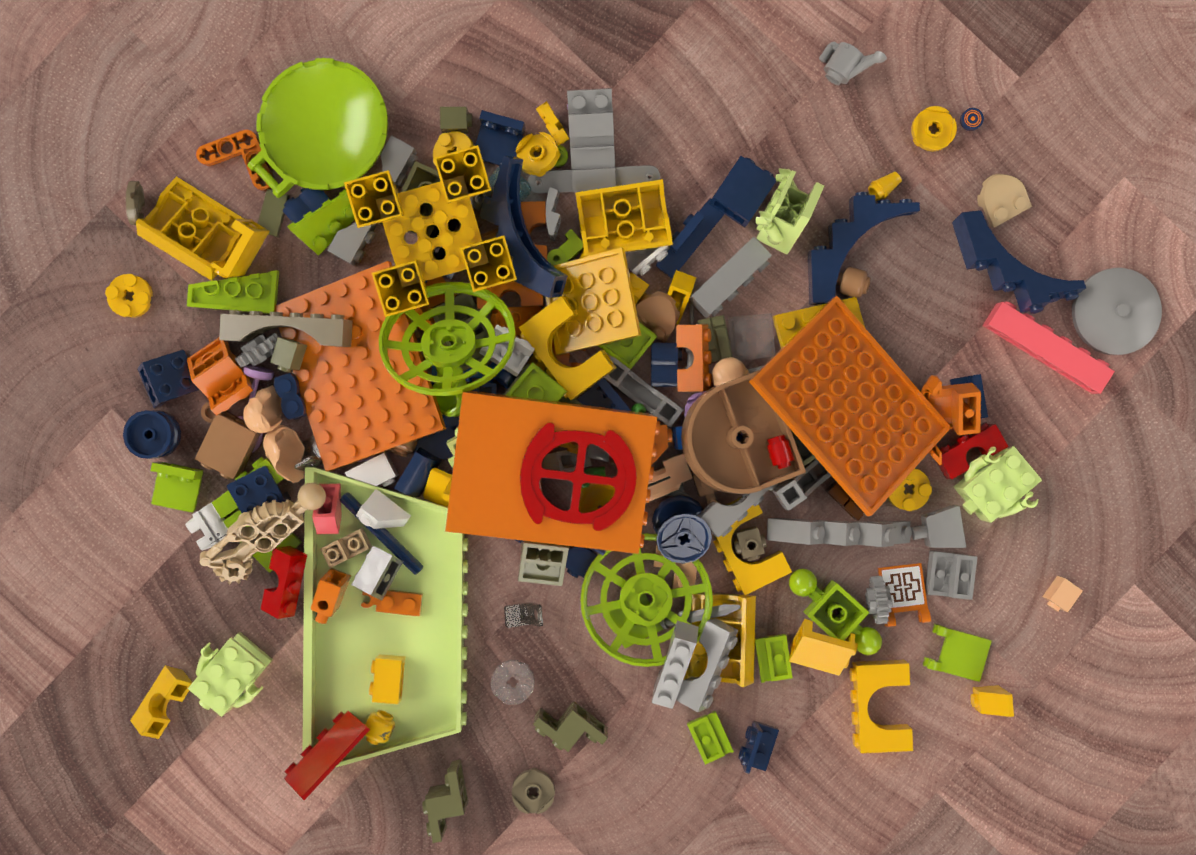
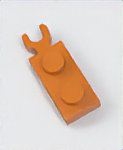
M388 590L382 601L366 592L362 594L368 595L371 599L369 603H361V606L364 608L377 605L376 612L410 616L421 615L423 597L421 593Z

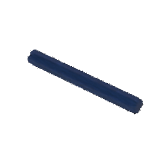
M347 492L340 498V502L359 520L356 514L362 505ZM364 525L398 559L403 561V564L414 575L423 569V565L387 529H373L370 526Z

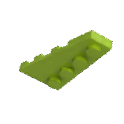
M346 189L339 192V196L330 201L329 199L322 203L323 206L316 211H310L305 214L302 220L287 226L290 231L318 256L332 243L338 231L347 228L355 220Z
M275 270L243 277L189 284L187 307L239 310L243 312L261 311L265 314H270V312H275V306L277 305L279 271Z

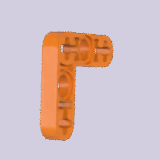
M246 129L204 144L197 149L196 158L205 166H213L242 155L253 185L263 192H266L267 189L271 190L266 182L265 186L258 184L261 181V177L248 167L251 157L261 151L259 138L251 130ZM247 135L250 138H253L252 140H250V145H247L246 143H241L246 140L245 136ZM235 139H237V141L241 143L239 144L241 149H239L238 144L235 142ZM227 142L232 143V152L225 154L222 151L223 145ZM205 151L214 153L209 156L210 160L203 158ZM266 161L262 166L273 177L268 162Z

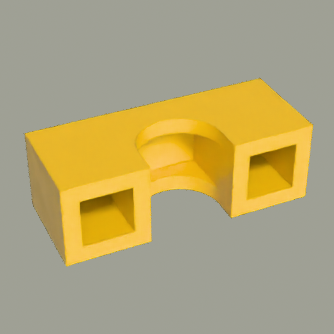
M165 665L131 718V723L141 736L159 739L170 722L166 714L168 702L170 700L183 702L188 694V688L193 682L182 669Z

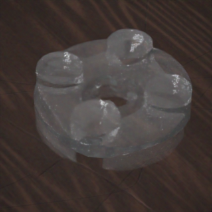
M508 660L498 665L491 678L493 694L508 705L523 703L532 693L535 684L534 675L529 666L518 660ZM510 677H515V680L519 681L515 688H511V684H507Z

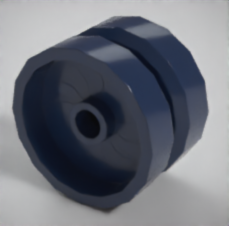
M145 410L135 413L128 419L124 425L123 439L125 446L135 456L145 459L161 458L168 456L176 450L180 443L181 430L176 419L167 412Z

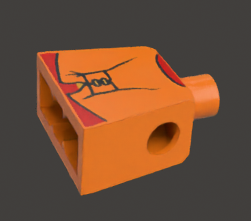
M331 568L320 579L311 605V610L316 612L314 618L316 622L326 624L328 618L332 617L339 609L351 575Z

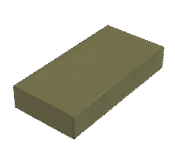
M267 189L258 224L270 231L268 235L279 238L285 216L282 210L285 208L284 204L289 200L290 195L284 194L281 198H277L272 193L273 190Z

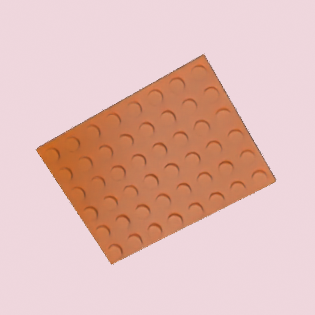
M390 261L383 262L275 306V312H282L283 317H290V313H303L305 318H310V314H324V318L331 319V315L334 314L345 315V320L353 321L351 347L320 345L304 331L293 327H279L282 338H289L307 345L300 370H293V373L299 382L300 395L306 405V413L325 471L338 469L446 429L436 396L421 394L407 389L388 373L379 352V335L386 317L372 273L392 267ZM405 313L393 325L388 340L402 342L404 333L411 324L410 318ZM413 333L410 342L418 343L415 333ZM387 349L390 363L398 375L410 370L404 362L401 350ZM409 351L410 358L416 366L424 361L421 351ZM419 376L407 381L420 387L433 389L431 381Z
M838 296L833 297L749 380V383L867 517L872 516L951 428Z

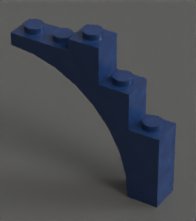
M503 156L499 166L500 170L497 181L494 185L493 196L484 197L479 217L499 226L495 238L505 236L509 253L513 256L512 264L517 280H514L515 282L548 298L560 297L563 294L568 276L553 267L542 256L526 229L522 215L520 175L523 159L514 156Z
M869 192L855 193V196L849 199L850 222H848V219H836L834 223L828 226L829 249H827V246H814L813 250L808 252L809 305L826 304L835 297L840 268L848 252L862 235L881 222L900 216L915 215L920 211V202H913L912 199L899 200V203H891V200H879L876 204L875 195H869Z
M982 210L962 212L952 222L966 269H976L977 271L987 269L993 290L1014 291L1021 313H1039L1044 310L1047 304L1063 298L1066 301L1079 297V293L1086 289L1084 280L1068 281L1052 278L1038 273L1018 261L996 239L985 220Z

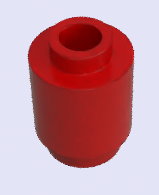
M785 435L767 439V449L772 465H777L778 469L791 466L790 461L795 459L789 440L785 438Z

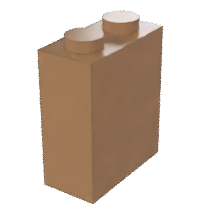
M227 411L221 412L217 416L215 415L195 460L201 462V466L207 469H215L220 472V475L226 479H235L243 473L261 433L250 430L244 420Z

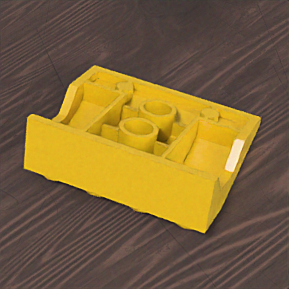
M176 176L160 194L156 206L146 218L137 219L136 228L138 236L213 281L218 274L215 273L216 269L211 267L210 264L212 261L229 259L242 236L241 233L231 226L235 219L244 218Z
M663 179L575 192L585 257L618 248H624L625 252L673 245L666 209Z
M705 593L692 594L690 612L704 609ZM712 593V607L723 604L741 606L740 609L728 615L716 617V619L738 630L736 635L737 643L733 649H730L728 654L729 662L720 674L721 682L734 683L740 687H746L754 683L756 596ZM701 621L692 622V625L699 627ZM700 641L695 646L683 680L690 677H701L707 668V652Z

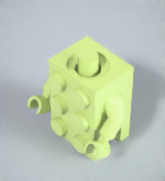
M779 168L780 174H776V181L780 182L775 190L771 202L769 201L765 211H759L760 217H756V224H758L756 230L759 231L756 239L788 254L810 220L824 185L816 182L811 192L807 194L798 190L793 180L795 171Z
M1014 446L1010 449L1006 448L994 456L991 453L996 451V447H991L987 455L983 454L970 462V467L965 472L964 478L953 486L965 501L962 506L970 515L975 513L980 520L992 523L996 518L1010 516L1027 507L1034 508L1037 506L1039 499L1030 501L1028 498L1034 494L1030 490L1039 484L1042 479Z
M241 632L237 633L234 638H229L220 650L216 648L213 651L210 648V642L201 649V657L195 672L197 678L188 688L200 699L199 704L207 710L211 708L221 717L233 707L239 708L252 702L255 696L263 689V686L257 688L254 682L273 660Z

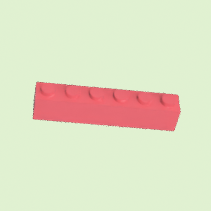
M1000 302L994 306L983 324L985 328L1091 394L1102 393L1115 372L1109 368L1110 365L1101 359H1094L1090 356L1091 353L1084 348H1076L1072 345L1073 342L1064 336H1057L1053 333L1054 330L1047 325H1039L1035 322L1033 316L1027 313H1020L1016 310L1017 307L1010 302Z

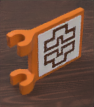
M922 563L878 568V575L883 577L885 586L890 588L893 603L891 612H889V621L884 626H896L894 613L918 610L919 622H931Z

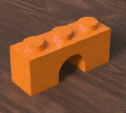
M545 201L521 202L522 215L529 235L536 227L547 226ZM534 244L547 260V245Z
M515 281L486 288L500 299L507 292H516L520 295L521 307H544V297L542 294ZM477 297V309L481 310L487 301Z
M708 324L676 325L677 347H686L694 355L693 364L688 369H677L678 392L707 391L709 386L712 385V375L709 373L712 354L709 351L708 342L711 341V330L708 329Z

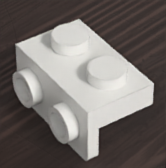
M669 246L625 252L628 268L636 276L638 274L644 275L651 269L650 264L655 260L659 262L668 255L667 250H669Z
M496 325L494 328L496 336L509 333L506 327ZM516 337L511 357L503 369L517 377L535 349L528 341ZM509 341L496 345L493 356L490 359L497 365L501 362L507 352ZM489 346L482 347L479 353L485 356Z

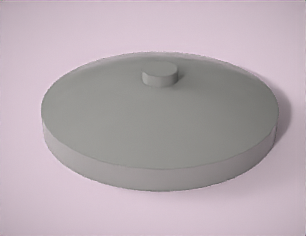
M1111 268L1100 271L1084 281L1086 289L1079 293V297L1073 300L1072 320L1077 334L1085 344L1103 354L1124 355L1141 349L1151 341L1161 322L1162 305L1156 288L1145 276L1131 269Z

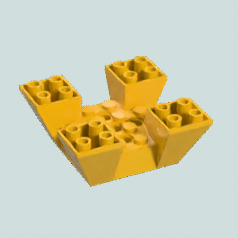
M478 145L434 157L440 182L399 193L389 170L344 182L357 228L382 222L392 252L395 266L372 273L385 317L429 305L425 281L467 269L473 292L517 280L505 236L482 241L471 204V197L491 191ZM424 203L431 204L433 208L430 216H424L420 211ZM451 219H458L460 221L461 228L459 231L452 232L449 229L448 223ZM430 225H436L439 228V235L436 238H431L427 234V228ZM409 231H414L418 236L417 242L414 244H409L405 239ZM436 247L444 248L446 251L445 258L441 260L436 259L433 255L434 249Z

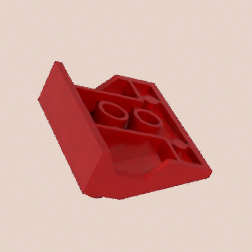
M341 711L332 720L335 724L329 730L325 728L316 737L319 741L313 747L309 745L300 754L303 758L297 764L292 762L284 771L287 774L284 777L285 781L303 800L317 788L370 731L365 724L349 711H346L345 714Z

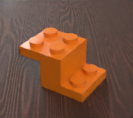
M219 337L187 358L191 381L208 398L211 411L216 416L230 409L240 399L248 397L253 391L250 378L244 374L243 367L241 368L236 362V356L231 352L228 341L219 340Z

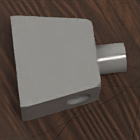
M950 505L921 515L922 525L911 527L913 540L924 538L925 545L928 547H966L960 506Z

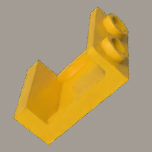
M235 219L231 227L241 233L242 236L228 260L212 261L210 266L216 269L215 273L224 278L244 276L269 234V230L252 219Z
M804 619L790 644L789 662L839 676L842 670L848 667L850 657L856 654L858 644L855 643V634L851 633L846 641L812 632L813 621Z

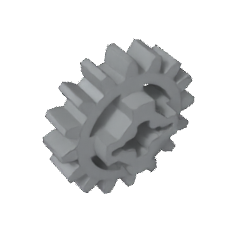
M273 333L268 337L261 334L242 346L241 350L243 352L235 358L238 365L242 368L251 363L254 367L273 355V348L278 338L277 334Z
M873 576L869 579V588H866L865 593L868 612L873 614L876 624H887L889 612H891V607H893L890 588L885 586L883 577Z

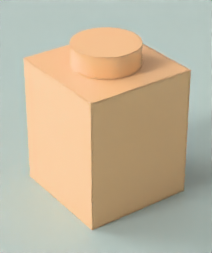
M1057 576L1042 597L1049 601L1047 605L1055 611L1059 612L1061 609L1068 612L1083 591L1066 578Z

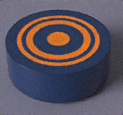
M977 108L967 109L960 117V124L967 131L978 129L984 121L983 113Z

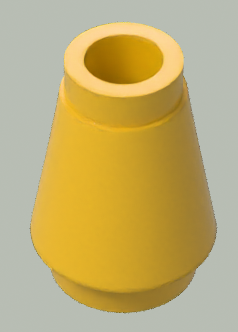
M892 172L872 181L868 187V192L870 195H875L876 201L884 200L902 182V179L897 172Z

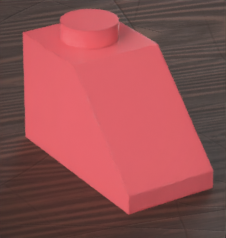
M319 484L325 490L326 499L322 507L313 511L312 518L316 533L339 534L342 517L340 502L341 484Z

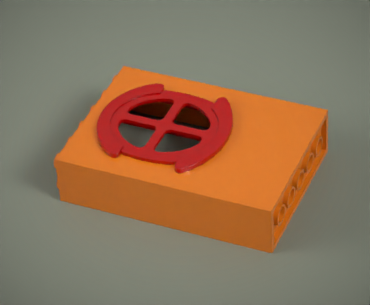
M476 391L463 392L445 532L639 554V548L644 546L645 536L642 534V526L647 524L648 513L645 512V504L649 503L651 496L648 482L653 479L654 474L651 460L652 457L655 458L657 452V444H654L655 435L659 434L660 421H657L656 416L648 413ZM568 442H576L578 444L576 467L573 472L542 468L544 457L552 449ZM589 444L602 448L612 457L617 466V475L615 477L584 473L586 449ZM541 478L569 480L573 483L569 510H561L545 498L539 487ZM584 483L610 485L615 488L613 497L604 506L591 512L582 513L579 511L581 487Z

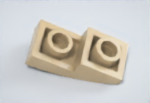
M361 528L320 550L329 568L372 548V545L364 529Z

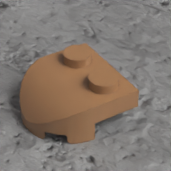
M660 291L648 295L645 293L636 305L638 321L657 335L656 339L666 343L680 317V311L675 306L676 301L668 294Z

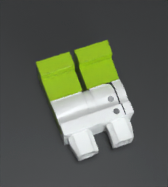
M228 490L219 498L192 514L193 518L185 525L191 533L202 530L205 536L196 542L203 551L220 542L227 535V529L238 520L239 515L242 513Z

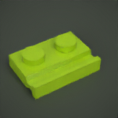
M786 634L755 638L761 683L792 679Z
M712 711L708 715H703L687 723L705 765L724 757L730 752H734L716 711Z

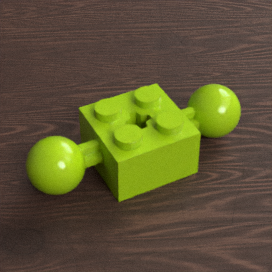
M798 569L791 574L789 578L791 591L801 597L809 596L813 600L803 612L830 637L845 640L853 633L855 634V643L858 644L857 650L860 653L873 655L880 650L882 646L880 633L874 628L859 625L869 612L840 585L831 580L823 590H820L817 587L816 576L810 570ZM834 609H837L839 612L837 616L832 613Z

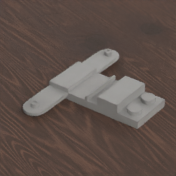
M612 88L567 90L571 169L549 170L542 177L530 175L528 186L534 193H548L549 188L557 189L558 192H581L660 180V172L651 165L615 167Z

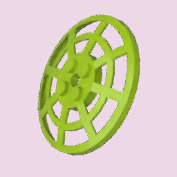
M445 282L426 286L428 298L445 294V306L433 308L421 315L412 309L385 318L379 335V352L388 373L398 383L407 389L431 396L457 395L484 385L505 367L515 346V325L508 307L497 295L487 289L473 292L472 286L469 283ZM454 293L473 295L484 299L487 303L480 311L467 306L454 305ZM494 307L504 317L509 333L496 336L493 325L487 318V315ZM405 313L413 322L406 329L402 342L388 340L393 325ZM445 313V320L438 321L433 325L426 321L436 315ZM455 313L466 314L474 318L466 324L463 321L456 320ZM482 323L488 332L489 338L476 339L473 330ZM420 327L424 331L421 343L410 342L412 334ZM447 341L454 342V344L451 346L443 345ZM509 341L507 352L501 362L494 369L486 366L493 356L496 345ZM489 346L481 362L472 357L476 348ZM387 349L401 350L404 362L410 370L398 375L390 363ZM409 351H423L426 360L416 366L410 358ZM465 363L473 368L463 374L453 376L454 367ZM433 365L444 368L443 377L433 376L424 371ZM478 372L485 375L470 384L452 388V382L467 379ZM419 376L431 382L442 383V389L420 387L407 381Z
M644 534V540L656 541L657 534ZM639 548V554L632 553L633 555L619 561L611 570L600 563L611 552L609 550H606L603 556L598 554L592 561L585 574L581 588V611L585 626L591 637L608 655L633 666L651 667L664 665L666 656L662 657L659 643L665 642L672 637L675 626L667 633L658 636L655 624L661 622L665 617L674 624L677 621L690 624L687 622L691 610L692 594L705 592V608L698 628V643L706 622L710 620L713 605L711 583L699 559L692 563L699 572L703 584L692 586L689 585L685 574L675 564L676 562H672L664 556L657 554L641 553V548ZM643 560L658 561L663 563V566L657 575L645 573ZM634 562L636 575L626 581L616 574L625 565ZM671 569L679 577L683 587L670 589L664 579ZM594 571H597L606 577L601 588L600 604L588 606V586ZM612 581L622 588L620 600L607 602V591ZM643 593L651 594L652 602L649 605H642L640 603V596ZM685 596L684 610L680 617L671 611L672 598ZM622 609L627 620L621 629L614 623L609 611ZM603 613L606 623L617 635L610 646L598 635L589 615ZM634 624L647 626L649 638H637L628 633ZM624 640L636 645H651L653 659L633 658L618 652V649Z

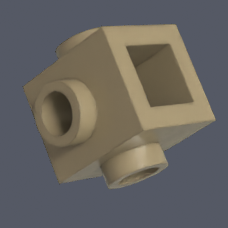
M753 526L735 531L737 541L734 542V547L737 555L741 554L743 559L747 558V561L759 559L760 554L765 553L764 547H767L766 540L763 534L760 535L758 527ZM749 542H753L751 547H748Z

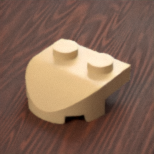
M995 174L988 177L982 183L983 188L980 195L977 196L978 205L983 207L989 225L993 228L1032 207L1023 183L1017 178L1005 174Z

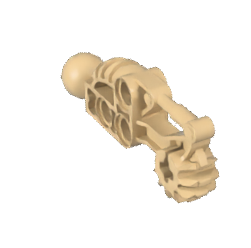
M307 483L298 491V500L295 503L289 499L281 503L276 502V500H272L271 503L266 501L262 506L254 507L253 511L240 514L238 520L227 529V535L220 542L213 545L208 551L200 553V564L213 568L216 576H220L221 582L228 580L229 585L232 581H236L239 584L241 579L247 580L253 570L251 565L253 563L252 555L258 551L261 553L272 551L304 522L303 513L306 510H317L322 507L326 499L325 490L317 483ZM229 542H241L234 549L220 552Z

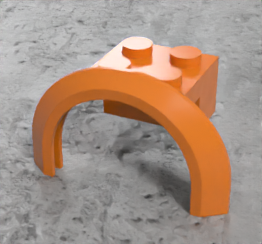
M931 375L922 387L921 393L951 426L950 429H954L958 435L980 433L981 391L973 383L942 386V381L936 375ZM935 445L929 453L939 465H942V452Z

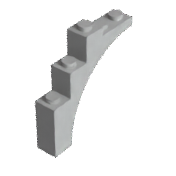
M768 518L767 540L807 545L832 544L841 546L865 545L888 547L894 546V544L910 543L912 530L910 527L911 521H827Z

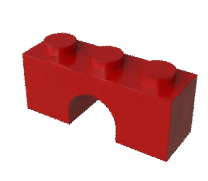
M985 422L981 424L980 433L961 435L956 439L957 443L951 446L947 444L939 448L942 452V465L938 464L945 478L952 480L968 471L970 466L967 463L966 454L972 447L978 448L982 455H987L991 447H996V451L991 453L994 456L1009 446L997 425Z
M291 546L275 547L273 549L269 569L276 572L279 584L278 587L264 589L261 604L262 611L277 619L295 616L307 554Z

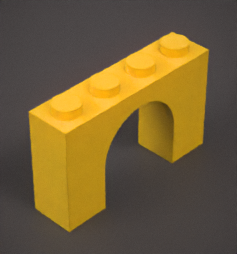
M560 296L521 325L519 329L522 332L520 333L521 338L528 341L535 349L533 354L539 362L543 361L546 365L547 374L554 380L556 379L558 384L567 390L564 397L573 400L617 367L604 350L599 351L577 367H569L558 361L552 350L554 334L561 326L578 314L567 297Z
M738 498V499H736V500H734V501H732V502H730V503H728V504H726V505L733 504V503L737 502L740 498ZM759 504L756 506L752 505L747 510V516L738 522L736 520L731 525L732 530L724 537L715 536L716 540L713 541L718 553L723 552L726 558L723 560V563L728 573L732 571L736 578L732 580L738 592L742 590L744 595L792 573L783 552L780 550L755 562L740 560L732 550L731 539L736 528L763 513Z
M904 659L852 662L853 668H850L849 675L854 686V690L850 691L851 702L854 703L855 712L851 713L852 724L855 725L856 733L852 735L854 747L860 753L913 751V732L908 724L880 725L871 721L868 715V702L875 691L887 686L910 685L909 663Z

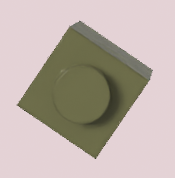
M440 107V129L442 133L458 131L464 134L469 133V127L473 126V117L467 107Z
M278 337L270 363L278 365L277 369L290 373L291 369L300 370L307 345L289 338Z

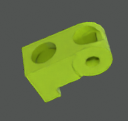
M572 229L565 234L568 240L558 249H553L548 253L547 261L552 266L569 262L583 251V241Z

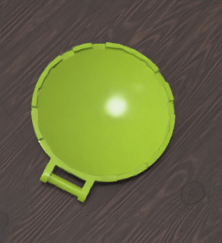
M315 58V60L304 63L299 62L287 68L272 81L261 99L263 102L259 113H257L256 121L261 151L248 163V167L253 172L256 171L273 190L272 193L277 198H281L294 185L313 190H330L345 186L344 182L359 179L377 161L387 137V109L377 86L357 67L332 58ZM266 161L283 179L280 184L262 166Z

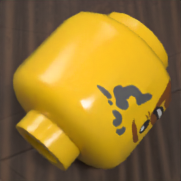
M382 710L371 713L365 723L370 729L365 735L367 737L366 740L374 745L387 742L395 728L393 716Z

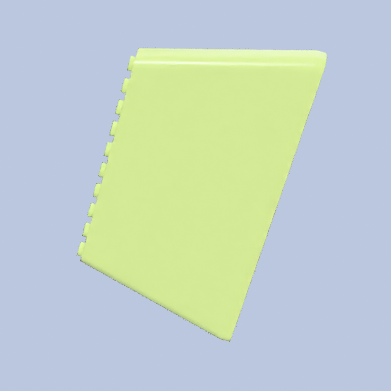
M305 467V484H341V497L348 492L361 505L377 489L411 515L404 527L385 529L423 565V569L414 575L402 563L388 590L421 593L423 597L420 616L376 612L377 605H372L369 608L362 607L361 603H369L371 599L368 595H362L364 591L354 587L352 583L355 575L362 567L366 555L370 552V548L331 567L351 575L339 609L332 617L328 618L326 624L316 622L314 620L316 612L311 610V605L320 579L331 569L320 550L321 548L363 528L372 547L375 546L394 557L396 556L342 503L339 534H317L312 518L314 510L305 511L304 553L307 554L304 569L302 752L309 745L313 747L319 741L316 737L325 728L329 730L335 724L332 720L341 711L344 714L346 711H349L365 724L371 713L382 710L393 716L395 728L389 740L378 745L369 743L366 740L367 737L364 736L336 767L461 732L462 726L467 724V712H463V704L467 703V690H463V682H467V669H463L464 660H467L468 652L467 647H464V638H467L468 626L464 625V617L468 615V604L464 603V595H468V582H464V573H468V560H464L465 551H468V538H465V534L445 532L448 507L368 484L331 471H325L318 467ZM379 654L405 656L402 700L399 704L372 702V695H369L370 683L374 682L371 665L372 661Z

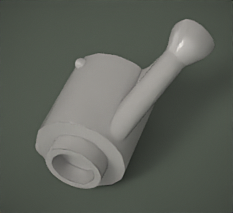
M836 42L829 43L819 57L821 62H827L824 67L825 77L835 85L847 84L851 78L875 63H882L887 59L886 55L880 51L864 56L857 48L846 42H841L840 44Z

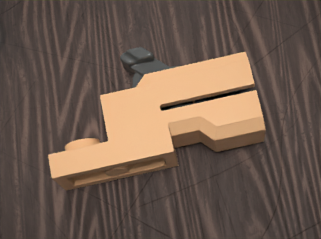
M684 453L662 461L664 468L654 471L653 479L648 482V489L651 490L650 501L664 495L690 496L688 493L683 492L682 482L693 478L686 463Z

